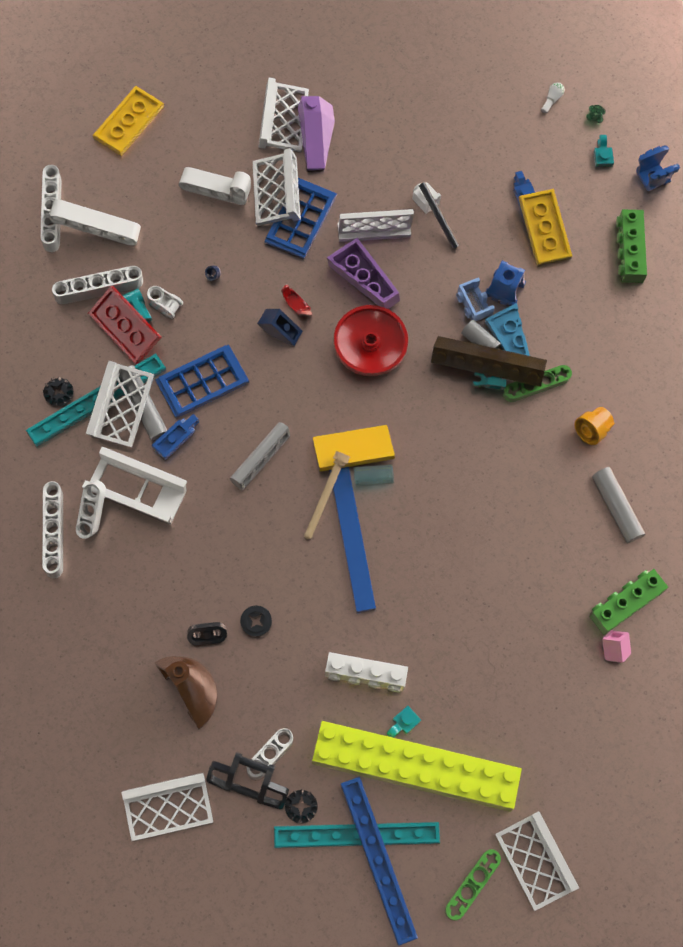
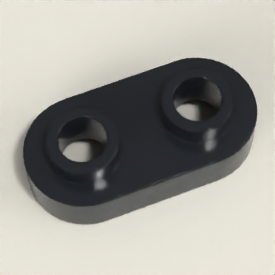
M221 622L194 624L187 630V639L193 645L221 643L227 638V628Z

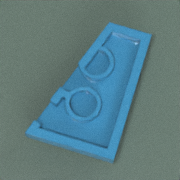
M517 303L485 319V323L491 333L501 343L500 347L502 350L530 356Z

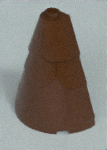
M170 656L156 661L155 664L165 680L170 678L188 709V715L198 730H200L210 720L216 706L217 689L213 677L200 662L192 658Z

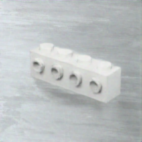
M329 652L325 677L333 681H340L341 679L348 681L350 684L360 685L362 683L367 684L371 688L384 687L392 692H400L405 688L408 667Z

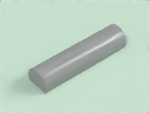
M121 370L119 375L121 382L131 378L128 371ZM140 377L135 379L139 388L144 386ZM133 381L124 385L127 394L137 389ZM139 392L129 397L134 406L140 403L142 399ZM148 394L141 422L151 441L161 437L167 431V428Z
M279 422L230 477L231 482L240 490L245 489L290 437L289 427Z
M607 467L596 472L592 478L627 544L644 537L645 532L611 468Z

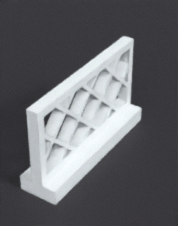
M268 78L258 147L264 149L266 146L281 149L291 148L292 151L301 152L303 144L301 127L294 131L290 126L295 121L300 126L299 115L296 116L292 109L297 107L300 102L294 94L301 93L304 96H308L309 89L276 83V79ZM277 89L284 90L287 95L281 98L277 93ZM289 97L295 103L290 107L284 101ZM279 103H281L285 108V110H283L280 113L275 108V106ZM287 112L293 117L288 122L282 116ZM278 118L284 124L279 128L273 123ZM284 128L291 132L287 137L281 133V130ZM277 133L282 140L279 142L271 141V136ZM295 137L298 141V146L292 145L288 140Z
M291 148L285 149L284 154L253 161L257 226L291 218L293 221L301 220L297 157ZM283 160V164L279 169L274 167L277 161ZM267 165L262 173L258 171V166ZM271 169L275 170L276 173L271 179L266 177ZM281 174L284 176V180L279 185L275 180ZM266 179L269 182L263 189L260 188V182ZM273 184L277 188L271 195L267 190ZM281 190L284 191L285 195L281 200L275 198ZM266 194L269 198L263 205L260 203V199ZM275 200L278 204L273 210L269 209L268 206ZM284 206L286 214L278 215V210ZM265 210L270 212L267 218L261 219V214Z
M413 209L340 214L337 224L339 242L353 241L356 238L359 241L411 237L414 211Z
M108 361L86 434L132 447L154 374ZM121 370L128 371L131 378L121 382L119 379ZM140 376L148 377L147 383L139 388L135 379ZM133 381L137 389L127 394L124 385ZM121 387L125 396L116 401L113 396L114 391ZM139 392L142 397L141 402L134 406L129 397ZM127 399L131 408L122 412L118 403ZM116 406L120 414L110 419L108 410ZM134 411L136 415L135 421L128 424L124 415ZM122 417L126 426L116 431L112 422ZM110 423L114 432L108 436L102 435L103 427ZM126 429L130 432L128 442L121 440L119 433Z
M204 773L121 792L131 841L213 823ZM202 786L204 795L198 802L190 797L189 794L193 788ZM188 789H190L187 794H185L184 792H182L183 790H188ZM175 792L185 796L179 807L169 801V798ZM169 794V796L167 797V799L164 798L163 796H161V795ZM158 796L165 801L159 811L148 805L153 797ZM148 798H149V800L147 801V803H144L143 801H141V800H144V799H148ZM187 798L197 804L191 815L181 809ZM203 799H205L206 807L201 804ZM138 801L144 805L138 816L130 811L129 803ZM166 803L177 809L171 820L160 813ZM199 806L207 810L208 819L200 821L193 817ZM146 807L156 813L151 824L140 818ZM178 811L189 817L184 825H178L173 821ZM158 815L169 821L163 830H158L152 826ZM132 816L136 818L134 823L132 821ZM191 818L196 821L193 823H189ZM139 820L147 825L148 828L144 834L135 836L134 826ZM171 823L176 826L168 828ZM150 828L155 830L154 832L147 833Z
M539 811L495 834L534 911L579 889ZM529 821L534 828L532 837L520 834L522 825ZM519 827L518 833L512 831ZM508 832L516 834L514 846L506 845L501 836ZM535 833H537L540 840L534 838ZM519 836L531 839L528 852L516 848ZM533 841L542 843L544 847L542 856L530 853ZM507 847L513 849L511 855ZM515 850L527 854L523 866L514 863L512 858ZM545 851L550 859L544 857ZM529 855L541 859L537 871L525 867ZM543 860L552 862L554 866L552 876L540 872ZM517 867L522 868L521 874H520L519 870L517 869ZM525 869L537 873L533 885L524 882L522 877ZM555 871L560 878L554 877ZM539 874L551 878L548 890L535 886ZM553 879L561 881L566 890L559 894L551 892L550 888ZM527 886L532 887L531 894H530V892H529ZM534 889L547 892L545 900L538 905L535 904L532 898ZM549 893L555 895V896H553V897L547 899Z

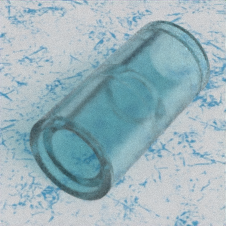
M392 464L353 468L355 486L394 483Z

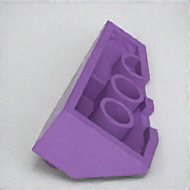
M302 96L298 105L306 168L307 170H324L335 122L333 106L319 96Z

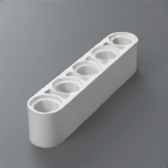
M47 165L43 169L41 241L44 249L48 252H55L60 246V224H56L49 219L51 212L49 208L52 207L53 201L61 200L62 181L59 169L55 165Z
M63 200L53 201L49 215L50 221L56 224L127 245L137 244L141 229L138 223Z
M129 266L63 280L53 285L52 292L57 303L68 304L101 297L110 286H114L119 292L133 290L143 285L142 271L137 266ZM132 276H138L136 279H131ZM98 283L102 284L99 287H95V285ZM79 287H82V288H83V289L80 290V291H77V290H76V289L79 288ZM61 291H65L62 295L58 294Z
M51 481L43 487L42 565L47 576L55 579L63 573V492L58 483ZM51 490H57V491H58V492H57L55 495H53V496H50V495H49V492H50ZM57 508L58 510L55 514H49L50 509ZM51 527H58L56 532H48ZM52 545H57V546H58L57 549H56L54 552H49V551H48V549L50 548V546H52ZM50 565H58L54 571L48 570Z

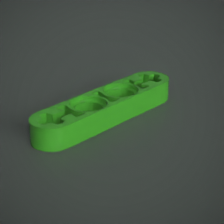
M566 365L546 370L544 377H549L551 383L547 385L542 383L541 387L534 385V389L531 391L525 389V383L515 381L505 387L503 396L508 402H516L567 383L572 376V371ZM561 371L567 374L565 378L563 375L558 376ZM510 389L512 390V392L517 391L515 393V396H513L512 394H508Z
M490 849L482 854L446 905L445 914L450 920L456 921L464 916L499 866L501 856L496 850ZM494 854L496 863H491L487 869L491 870L489 873L479 864L482 863L484 866L488 861L486 855L491 856ZM481 870L484 873L485 879L483 882H476L474 880L473 874L475 871ZM465 887L470 888L473 892V896L469 900L464 899L461 895V891ZM458 897L461 902L467 905L464 907L462 904L459 907V916L457 914L452 916L450 914L451 909L449 908L450 906L455 907L459 901L455 900Z

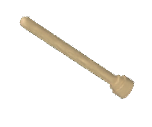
M338 451L335 452L333 457L335 465L304 535L307 540L313 536L341 468L348 464L350 457Z

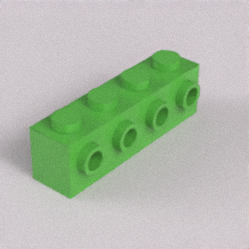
M622 209L620 216L616 218V227H619L617 243H620L618 259L621 260L618 274L621 276L622 282L643 283L647 276L644 210Z
M655 569L650 572L645 570L637 576L639 580L634 583L632 581L628 582L622 587V592L619 594L614 592L607 598L608 602L604 605L600 602L592 608L593 613L589 617L603 635L610 632L669 588Z

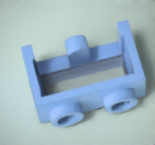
M479 277L460 284L456 293L459 303L463 302L465 306L464 313L466 317L474 321L492 316L495 309L493 305L488 306L487 293H481Z

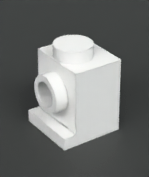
M426 182V185L429 191L431 192L435 202L437 203V205H439L441 194L437 193ZM417 185L413 189L412 199L427 214L431 211V208L420 187Z

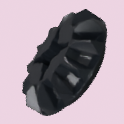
M60 377L51 378L48 383H45L43 390L45 400L53 406L67 404L74 394L72 384L67 379ZM61 387L63 394L57 393L55 395L53 388L59 389Z
M258 605L248 607L241 615V628L247 635L253 637L263 636L270 630L272 625L270 612ZM260 617L261 625L256 624L252 627L253 621L251 618L257 619Z
M303 789L293 791L286 799V814L296 823H306L312 820L317 813V800L309 791ZM301 797L304 804L310 806L303 809L302 815H300L299 808L292 806L299 804Z

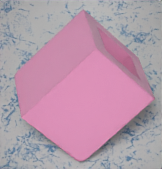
M611 630L602 639L605 660L623 663L631 655L628 632Z

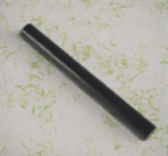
M425 182L421 183L418 186L453 249L457 248L459 244Z

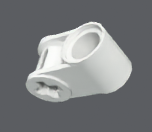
M152 286L147 291L149 305L168 318L173 319L175 317L174 313L179 306L183 305V301L179 297L159 286ZM154 295L160 296V298L153 299L151 297H153Z

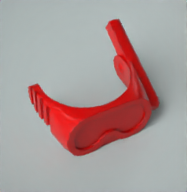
M288 284L285 285L281 292L286 304L298 316H312L311 307L292 288H289Z

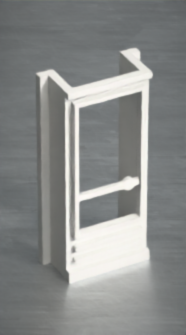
M102 447L99 452L101 460L90 482L85 480L82 488L84 489L91 482L100 481L108 464L144 478L146 481L135 500L109 489H106L105 497L171 525L186 494L187 481ZM149 481L163 486L153 507L140 503V498ZM92 486L91 491L97 494V489Z

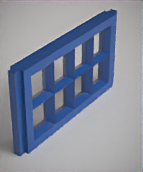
M298 178L299 189L311 193L307 203L299 200L300 204L305 206L300 215L301 220L297 221L294 228L282 224V221L274 222L266 236L265 243L304 259L337 193ZM314 195L327 200L323 209L310 204ZM282 206L278 215L286 214L284 206ZM308 208L320 212L316 222L304 217ZM301 221L314 225L310 234L297 230ZM279 227L292 231L287 241L275 236ZM295 233L307 238L303 247L291 243Z
M229 344L155 379L175 418L185 415L249 383V379ZM223 355L228 367L218 371L212 360ZM208 362L214 374L203 378L197 367ZM194 369L199 381L188 385L183 374ZM231 369L237 381L226 386L220 374ZM179 376L185 388L173 392L168 381ZM217 377L222 388L211 393L205 381ZM202 384L207 396L196 400L191 388ZM187 391L193 402L182 407L176 395Z

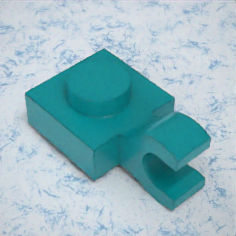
M599 135L600 139L597 140L598 148L594 149L595 167H613L612 147H607V135Z
M474 373V376H479L481 381L473 382V386H485V388L504 390L506 387V379L494 376L486 378L484 374Z
M406 706L393 718L396 724L386 734L394 738L403 731L407 735L421 722V719L409 706Z

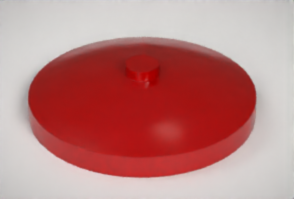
M364 305L350 310L339 320L334 332V349L341 363L352 372L364 376H379L392 371L402 362L408 348V333L403 321L394 312L381 306Z

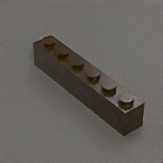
M438 336L433 346L431 363L541 387L547 360Z

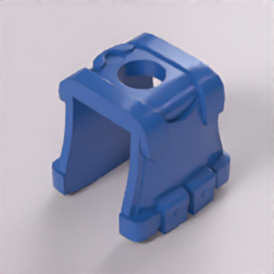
M667 145L655 147L653 150L650 149L645 154L640 155L638 159L639 166L636 172L647 191H652L663 184L670 183L672 175L680 169L679 164L662 169L660 163L669 151Z
M502 260L498 269L494 272L491 285L486 289L487 296L497 303L500 301V304L505 306L507 304L509 306L516 304L518 301L516 297L517 287L524 288L526 284L524 280L525 269L514 267Z

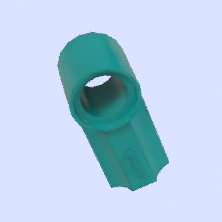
M139 289L122 295L148 323L152 321V317L145 306L144 298Z

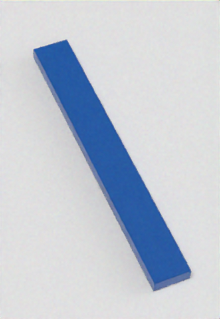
M344 467L339 472L333 486V492L356 613L376 610L350 471L349 467Z
M360 776L343 782L340 785L396 942L400 946L418 939Z

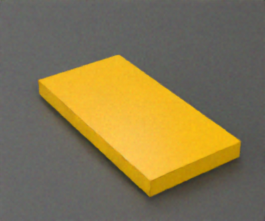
M135 86L93 134V138L122 156L164 108V103Z
M554 189L519 196L518 199L537 266L572 258V252Z
M387 425L313 437L320 472L333 469L335 465L333 457L336 451L350 457L348 464H345L344 467L395 459Z

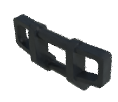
M236 752L231 766L212 761L206 778L208 783L227 792L233 791L255 799L259 804L283 809L289 789L271 782L276 766L271 764L268 766L246 758L239 752ZM239 764L266 774L260 792L234 783ZM213 770L227 774V780L224 781L214 776ZM270 790L282 795V800L266 797L267 791Z

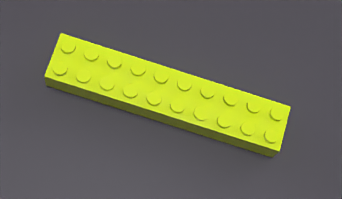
M325 721L321 722L312 760L313 765L509 812L514 810L522 771V768Z

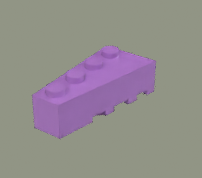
M358 238L327 257L330 268L378 306L389 309L400 301L399 292Z

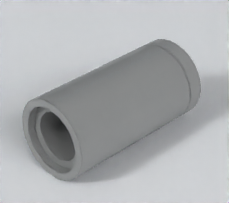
M474 320L470 321L461 333L473 344L499 349L501 346L498 340Z

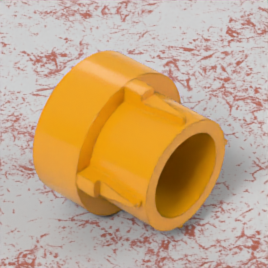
M597 407L594 411H587L575 420L574 426L578 436L585 443L596 445L607 436V432L610 431V428L615 423L613 416L607 409Z

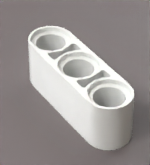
M101 481L87 484L82 492L76 524V533L82 539L91 537L99 529L106 487ZM92 486L97 489V495L92 493ZM88 505L93 507V514L88 511ZM85 524L90 527V533L85 530Z
M285 728L278 730L252 760L268 766L269 764L275 765L292 746V732ZM285 734L289 736L290 740L288 743L282 744L278 741L279 736ZM271 749L275 751L276 756L273 759H267L264 753ZM247 767L248 776L253 780H259L265 775L262 772L253 774L250 768Z

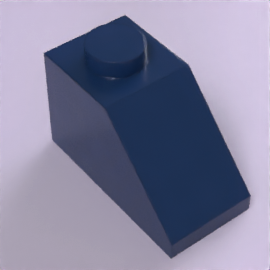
M265 309L257 323L270 336L291 346H295L303 332L281 309Z

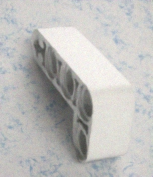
M186 167L182 173L179 187L189 192L244 205L251 189V178L248 174L240 171L235 172L234 178H229Z

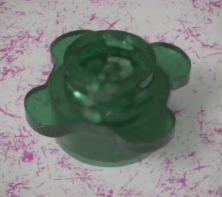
M591 105L586 118L602 123L606 110L600 105Z

